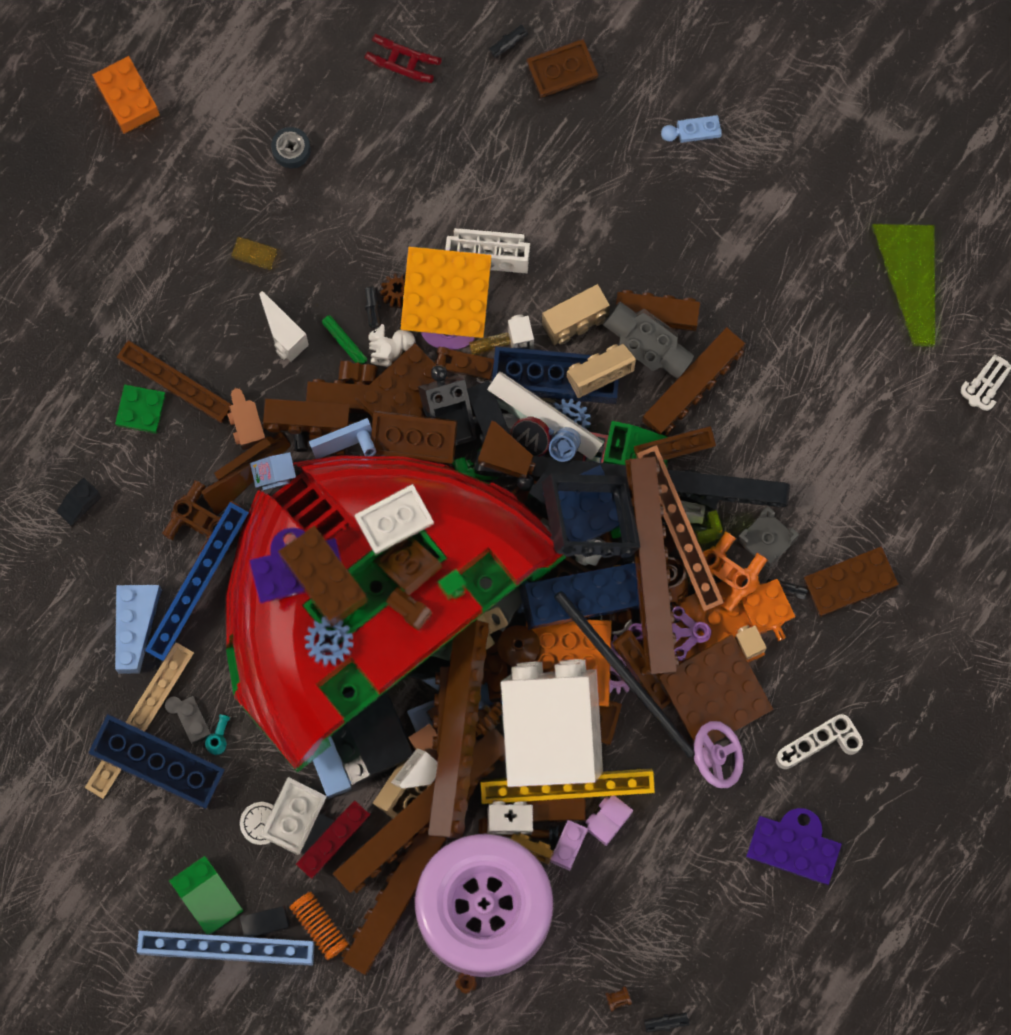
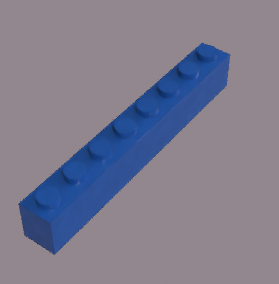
M232 502L229 503L146 647V652L162 661L165 660L249 512Z

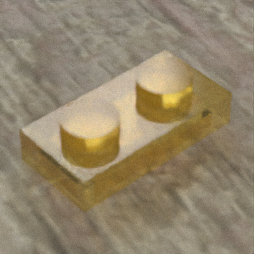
M238 237L231 256L234 259L271 270L278 251L276 248Z

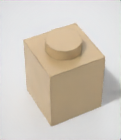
M746 625L737 630L738 634H736L735 640L746 660L766 651L767 647L756 626L749 627V625Z

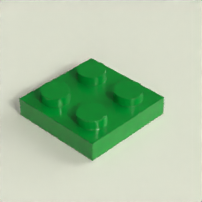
M124 384L115 425L157 434L166 393Z

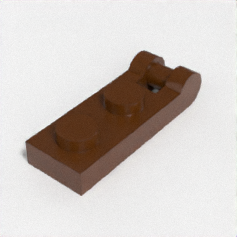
M438 347V358L434 362L436 365L445 366L447 372L490 381L494 359L450 350L446 347ZM446 357L452 358L451 364L445 362Z

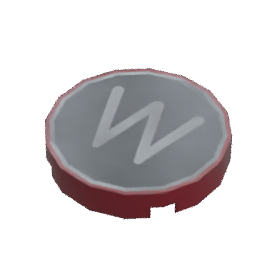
M533 416L519 419L511 429L510 435L533 456L543 455L549 449V444L552 440L547 424Z

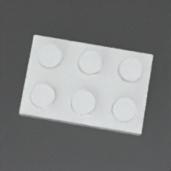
M413 484L354 515L375 555L434 524Z
M288 777L260 837L299 855L327 796Z

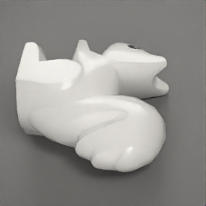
M382 324L368 336V339L371 341L369 349L376 351V353L371 354V364L388 367L401 356L403 350L407 351L415 343V337L408 330H398L394 333L392 339L384 337L385 328Z

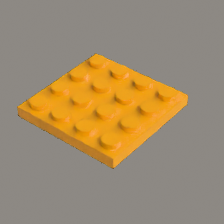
M408 247L400 330L483 338L492 255Z

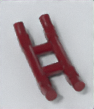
M376 33L373 35L372 41L390 50V56L386 60L367 51L364 59L378 67L407 76L415 81L433 82V75L424 74L414 69L418 60L426 64L440 65V57L410 49ZM399 53L411 57L407 67L395 64Z

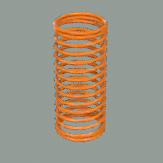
M308 892L296 900L289 909L293 911V914H297L296 918H300L299 922H302V926H305L304 929L308 930L307 934H311L310 938H314L313 942H317L316 946H319V950H322L321 953L325 954L326 960H329L344 950L349 943L344 938L332 948L326 950L343 936L341 934L322 947L340 931H336L329 938L319 943L324 937L336 930L337 927L335 926L322 937L316 939L321 933L332 927L334 923L329 924L322 931L313 935L320 928L328 924L331 919H328L313 931L311 930L325 920L328 915L322 917L314 925L308 926L326 911H322L311 921L305 922L321 911L323 907L318 908L308 917L302 919L306 914L317 908L320 903L315 904L304 914L298 916L317 901V899H314L304 908L297 911L314 897L312 892Z

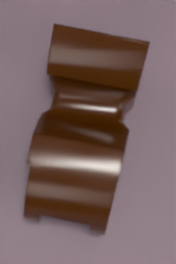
M340 361L338 380L345 381L347 384L351 379L354 382L360 381L370 385L376 379L378 367L370 364L361 365L359 362Z

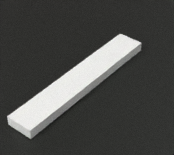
M500 371L487 389L527 417L533 416L541 419L549 428L554 430V435L559 429L564 427L575 429L581 438V444L577 451L591 460L604 443V441Z

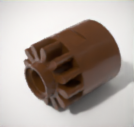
M668 557L666 560V568L670 571L668 590L672 592L671 603L674 602V605L678 606V600L685 602V595L689 594L686 568L680 560Z

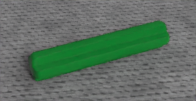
M330 315L326 316L322 320L325 328L355 363L365 364L367 362L365 355Z

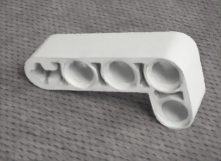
M840 714L782 748L776 756V763L782 769H789L836 740L845 753L853 755L861 749L863 740L848 716ZM843 721L846 729L838 730L835 722ZM820 731L825 732L828 740L820 741L817 738V733ZM854 739L857 742V748H849L847 740ZM802 742L807 743L810 751L802 752L799 749V744ZM793 751L795 752V755L790 758L789 763L781 760L783 754L788 756Z

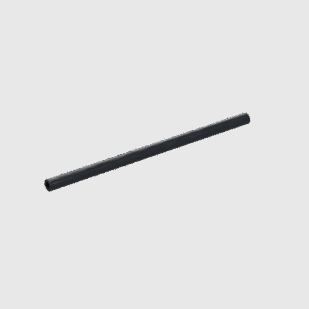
M561 590L555 594V600L688 758L692 757L695 754L694 747L565 593Z

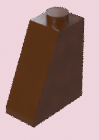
M491 421L478 458V465L518 478H527L528 475H532L536 463L533 462V455L500 425Z

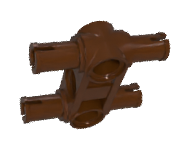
M195 480L186 496H181L180 500L175 502L173 511L170 514L171 520L162 532V535L173 541L180 527L187 525L207 538L200 552H198L199 556L222 516L218 517L197 505L196 502L202 494L201 491L206 486ZM181 507H189V511L186 514L178 513Z

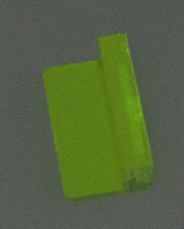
M717 510L708 512L706 519L708 530L697 533L696 539L699 545L720 539L723 529Z

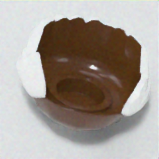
M631 610L603 615L600 620H612V634L621 635L626 630H629V627L632 625L633 615Z

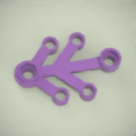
M676 606L672 610L673 613L680 611L682 615L676 616L674 614V620H681L688 627L680 628L675 623L672 624V631L676 635V642L681 637H689L681 647L679 646L674 650L675 654L678 651L684 653L683 656H678V661H683L686 658L687 652L696 643H704L709 640L711 629L704 622L696 623L685 613L682 607ZM632 624L629 630L632 633L639 632L640 636L636 637L638 642L642 641L641 624ZM701 630L704 632V635L699 636L696 632Z

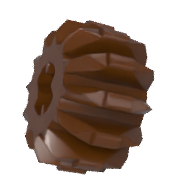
M394 273L393 279L387 276V282L381 283L383 289L380 291V294L385 296L383 301L384 303L390 302V307L392 308L396 303L398 308H402L405 274L398 278V274ZM398 288L399 290L401 288L402 292L398 293L396 291V293H394V289Z

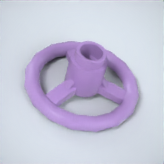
M709 721L701 726L695 737L694 760L700 773L708 783L717 788H729L737 783L742 774L744 762L742 747L736 734L730 727L719 721ZM711 730H719L729 739L730 744L724 747L720 744L713 745L707 733ZM734 752V771L729 778L723 780L721 765L725 763L726 756ZM713 767L714 775L710 772L708 768Z

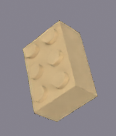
M597 284L543 312L542 325L553 345L558 343L562 345L567 343L573 335H582L589 330V327L595 324L596 326L603 324L609 315L610 305Z

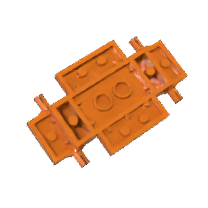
M778 579L761 584L758 580L756 590L748 594L747 597H742L733 613L721 606L722 604L704 611L696 593L685 597V602L679 600L678 606L682 607L691 619L696 623L704 622L711 629L709 640L704 643H696L687 652L686 658L683 661L731 634L735 638L736 634H738L737 630L746 625H749V627L756 626L759 634L773 630L778 641L785 639L786 636L781 626L785 622L794 619L795 614ZM722 581L717 583L716 586L724 602L732 589L730 585ZM675 611L676 616L682 615L680 611ZM681 620L675 623L680 628H688ZM701 630L696 632L699 636L704 635V632ZM681 637L676 642V645H674V650L679 646L681 647L689 637ZM682 651L676 652L677 656L681 657L684 655ZM765 653L759 654L747 660V662L749 663L765 656Z

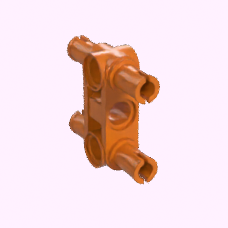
M725 531L716 546L704 551L703 555L712 576H717L731 586L732 591L721 606L733 613L742 597L745 598L756 590L757 581L759 580L757 575L766 562H768V559L756 553L749 566L743 569L726 557V552L737 538ZM716 557L715 562L710 565L711 559ZM748 579L747 584L742 587V582Z

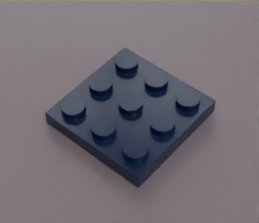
M599 465L579 475H605ZM558 491L567 541L588 542L620 527L613 493Z

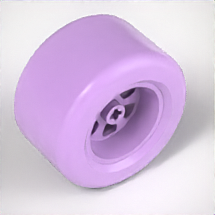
M477 834L451 842L431 858L423 870L417 885L415 911L424 941L441 962L463 974L477 977H492L516 970L529 961L540 949L551 924L553 895L550 881L544 868L529 850L506 837ZM489 877L496 878L502 882V886L497 892H491L487 889ZM472 878H475L479 885V890L474 894L468 893L463 888V885ZM507 895L512 896L513 909L510 911L501 909L499 907L500 898ZM457 899L468 901L469 911L457 914L455 901ZM483 899L491 904L487 906V910H482V907L478 906V904L482 903ZM498 915L506 924L501 929L492 931L489 920ZM473 917L482 921L479 933L466 928L467 922Z

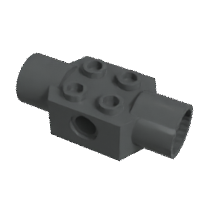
M618 302L603 323V326L620 337L619 346L624 344L637 360L652 371L661 367L678 379L694 358V354L677 343L678 333L646 309L635 313L622 302Z

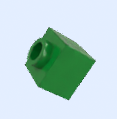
M456 569L438 581L439 588L448 600L452 597L454 599L459 598L465 593L464 589L467 588L465 580Z

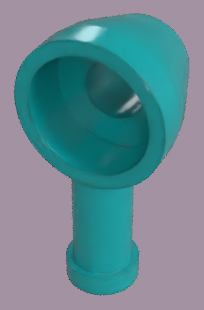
M219 715L220 719L215 733L209 735L205 741V747L210 754L219 755L227 747L223 734L230 719L228 716ZM217 739L219 744L215 747L212 746V740Z

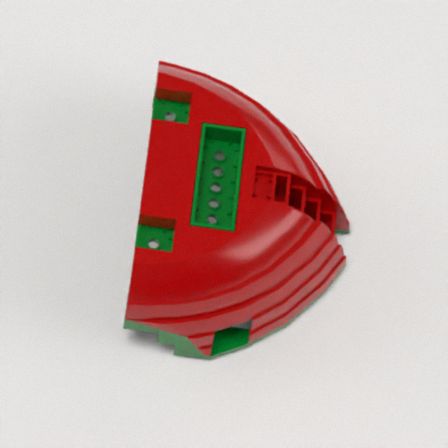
M333 456L294 462L293 467L298 476L290 481L289 484H286L271 497L263 491H257L249 514L239 534L226 593V653L234 698L297 773L331 746L328 737L527 578L531 582H537L566 558L563 554L555 552L551 533L513 493L497 484L488 483L458 472L453 467L403 456ZM412 484L434 524L411 537L442 565L433 576L408 595L416 602L419 601L433 613L419 631L409 625L401 614L386 603L393 591L401 588L392 579H389L387 574L374 562L386 550L375 555L354 516ZM315 526L325 541L335 538L342 564L366 595L367 603L348 615L345 620H342V628L345 626L349 627V631L346 634H352L353 636L351 640H348L353 643V647L347 648L350 651V655H343L344 662L337 659L335 666L332 664V661H328L327 666H324L323 660L316 663V655L311 658L309 656V652L312 649L308 650L305 647L306 644L310 643L305 640V636H311L308 628L315 629L314 622L316 621L321 624L322 618H324L306 593L260 604L249 560L271 555V542L275 535L284 529L299 528L306 532ZM292 534L286 535L284 543L289 544L296 537ZM456 569L465 580L467 588L464 589L465 593L459 598L454 599L452 597L448 600L439 588L438 581ZM489 578L492 582L491 587L488 589L481 588L479 585L481 579ZM378 582L382 584L381 592L373 593L370 590L372 583ZM325 628L328 631L336 630L334 628ZM318 633L314 640V646L316 645V643L319 642L320 639ZM344 637L339 641L338 647L340 650L344 644ZM325 639L326 644L333 645V639ZM330 652L323 653V655L327 656L333 655ZM346 687H352L355 690L352 698H345L342 695Z

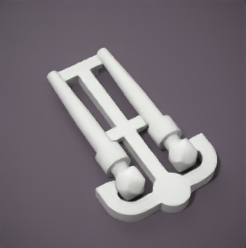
M994 354L977 378L973 379L971 386L965 381L961 387L962 396L968 399L969 404L973 407L978 406L982 410L992 409L996 401L990 399H993L996 395L997 389L1010 372L1011 365L1002 357H997ZM994 361H998L999 364L989 378H984ZM1004 365L1007 369L999 377L996 383L993 384L991 382L992 379L998 373L1000 368ZM982 381L984 385L976 395H972L975 392V388H978ZM987 386L991 387V389L987 391L986 396H984L980 402L979 397L985 391Z

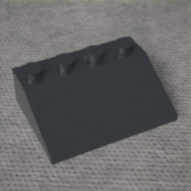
M355 690L349 691L342 695L345 698H352L355 694ZM388 691L331 735L352 784H363L408 761L414 753Z

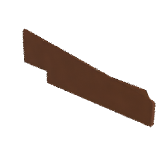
M282 432L273 438L271 436L266 437L214 472L217 482L201 491L216 515L223 511L230 501H233L254 482L250 463L283 454L291 446Z

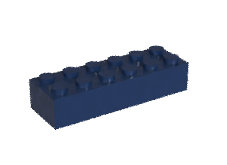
M495 346L492 381L500 371L540 398L573 399V401L616 404L619 379L578 398L567 378V371L570 366L576 363L583 364L587 362V359L592 355Z
M635 563L527 583L519 588L528 630L573 621L554 598L555 594L561 590L585 619L640 608Z
M108 714L88 752L90 756L205 810L225 770Z

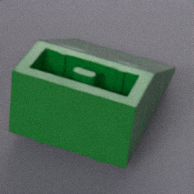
M611 421L603 463L626 465L625 460L637 458L634 446L664 439L667 436L631 424ZM667 459V460H664V463H665L666 468H667L668 459Z

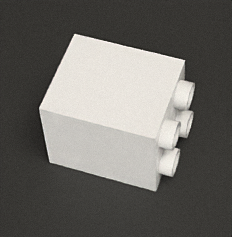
M585 659L562 660L560 664L555 665V672H543V662L540 661L517 663V666L511 667L512 674L501 681L508 787L596 782L603 773L597 669L586 670Z

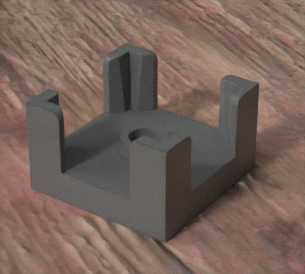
M769 506L761 512L760 517L748 529H745L738 538V542L754 557L756 553H759L768 559V562L764 565L767 569L785 553L799 536L793 528L788 530L774 517L775 512Z

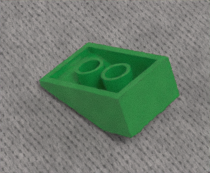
M203 856L169 880L207 935H211L243 912V909L206 856Z

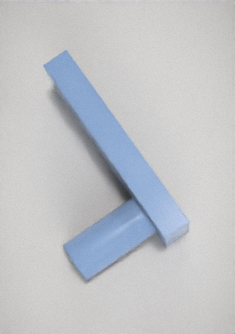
M368 418L309 441L316 459L360 443L365 456L376 454V449L371 439L372 428Z

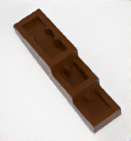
M585 798L521 801L527 802V805H532L533 822L549 823L586 820ZM505 802V805H514V802ZM507 814L505 817L509 819V822H512L514 819L511 817V814Z

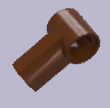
M399 588L394 590L386 601L391 608L404 617V620L418 631L433 614L424 604L419 601L416 602Z

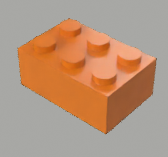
M129 56L92 74L98 89L123 134L159 116L158 108Z

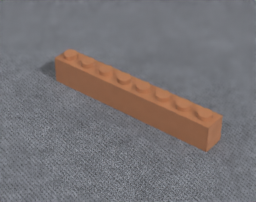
M657 445L637 453L638 458L655 457L659 463L660 472L657 474V479L662 488V494L659 496L660 504L663 505L664 519L703 610L706 611L724 603Z

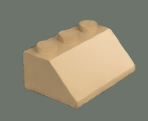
M615 344L606 350L607 352L601 355L598 353L587 359V362L583 364L576 363L569 367L567 378L578 398L634 371L636 359L624 344L620 346Z
M406 762L396 767L373 802L376 807L392 818H395L430 786L400 788L391 783Z

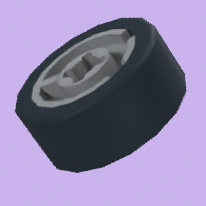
M283 128L272 139L273 157L282 167L298 168L309 159L311 152L309 138L299 128ZM289 145L294 146L292 151L287 148Z

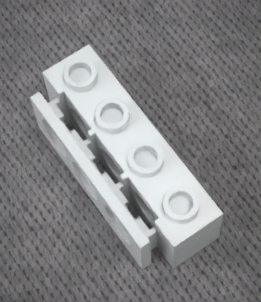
M454 228V236H447L445 250L492 255L490 270L528 273L530 243H524V234Z

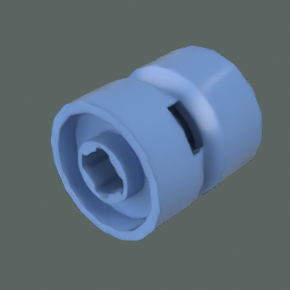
M570 427L559 429L549 444L550 455L555 460L561 462L569 461L573 458L581 444L579 433Z

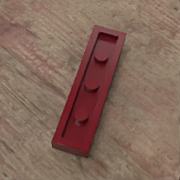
M354 800L300 858L296 865L308 877L313 879L371 815Z

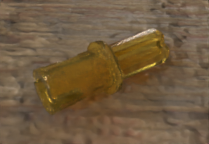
M508 332L491 337L486 335V338L469 342V347L474 355L487 350L493 351L495 346L500 347L510 344L511 340Z

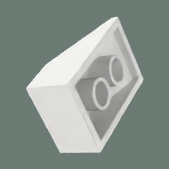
M262 291L259 295L275 342L276 353L283 360L287 358L292 362L309 346L306 333Z

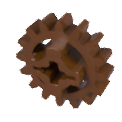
M496 701L489 707L484 705L478 710L475 737L480 734L487 735L501 722L498 717L503 714V705L499 701Z

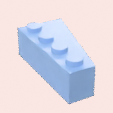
M117 585L115 670L118 674H136L141 671L146 645L162 591L159 585Z

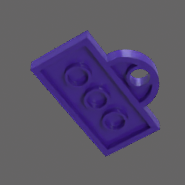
M287 528L280 531L271 542V555L249 560L260 604L305 593L278 553L280 549L287 545L284 543L286 535L292 534L297 538L305 533L304 530ZM336 539L326 540L341 561Z
M797 808L786 813L780 822L759 816L746 858L829 885L842 844L821 837L822 825L817 815L810 810ZM805 814L809 817L810 822L807 826H802L798 823L799 815Z

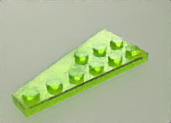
M872 224V230L877 238V244L885 261L884 264L893 290L898 298V304L905 318V324L913 346L934 347V225Z

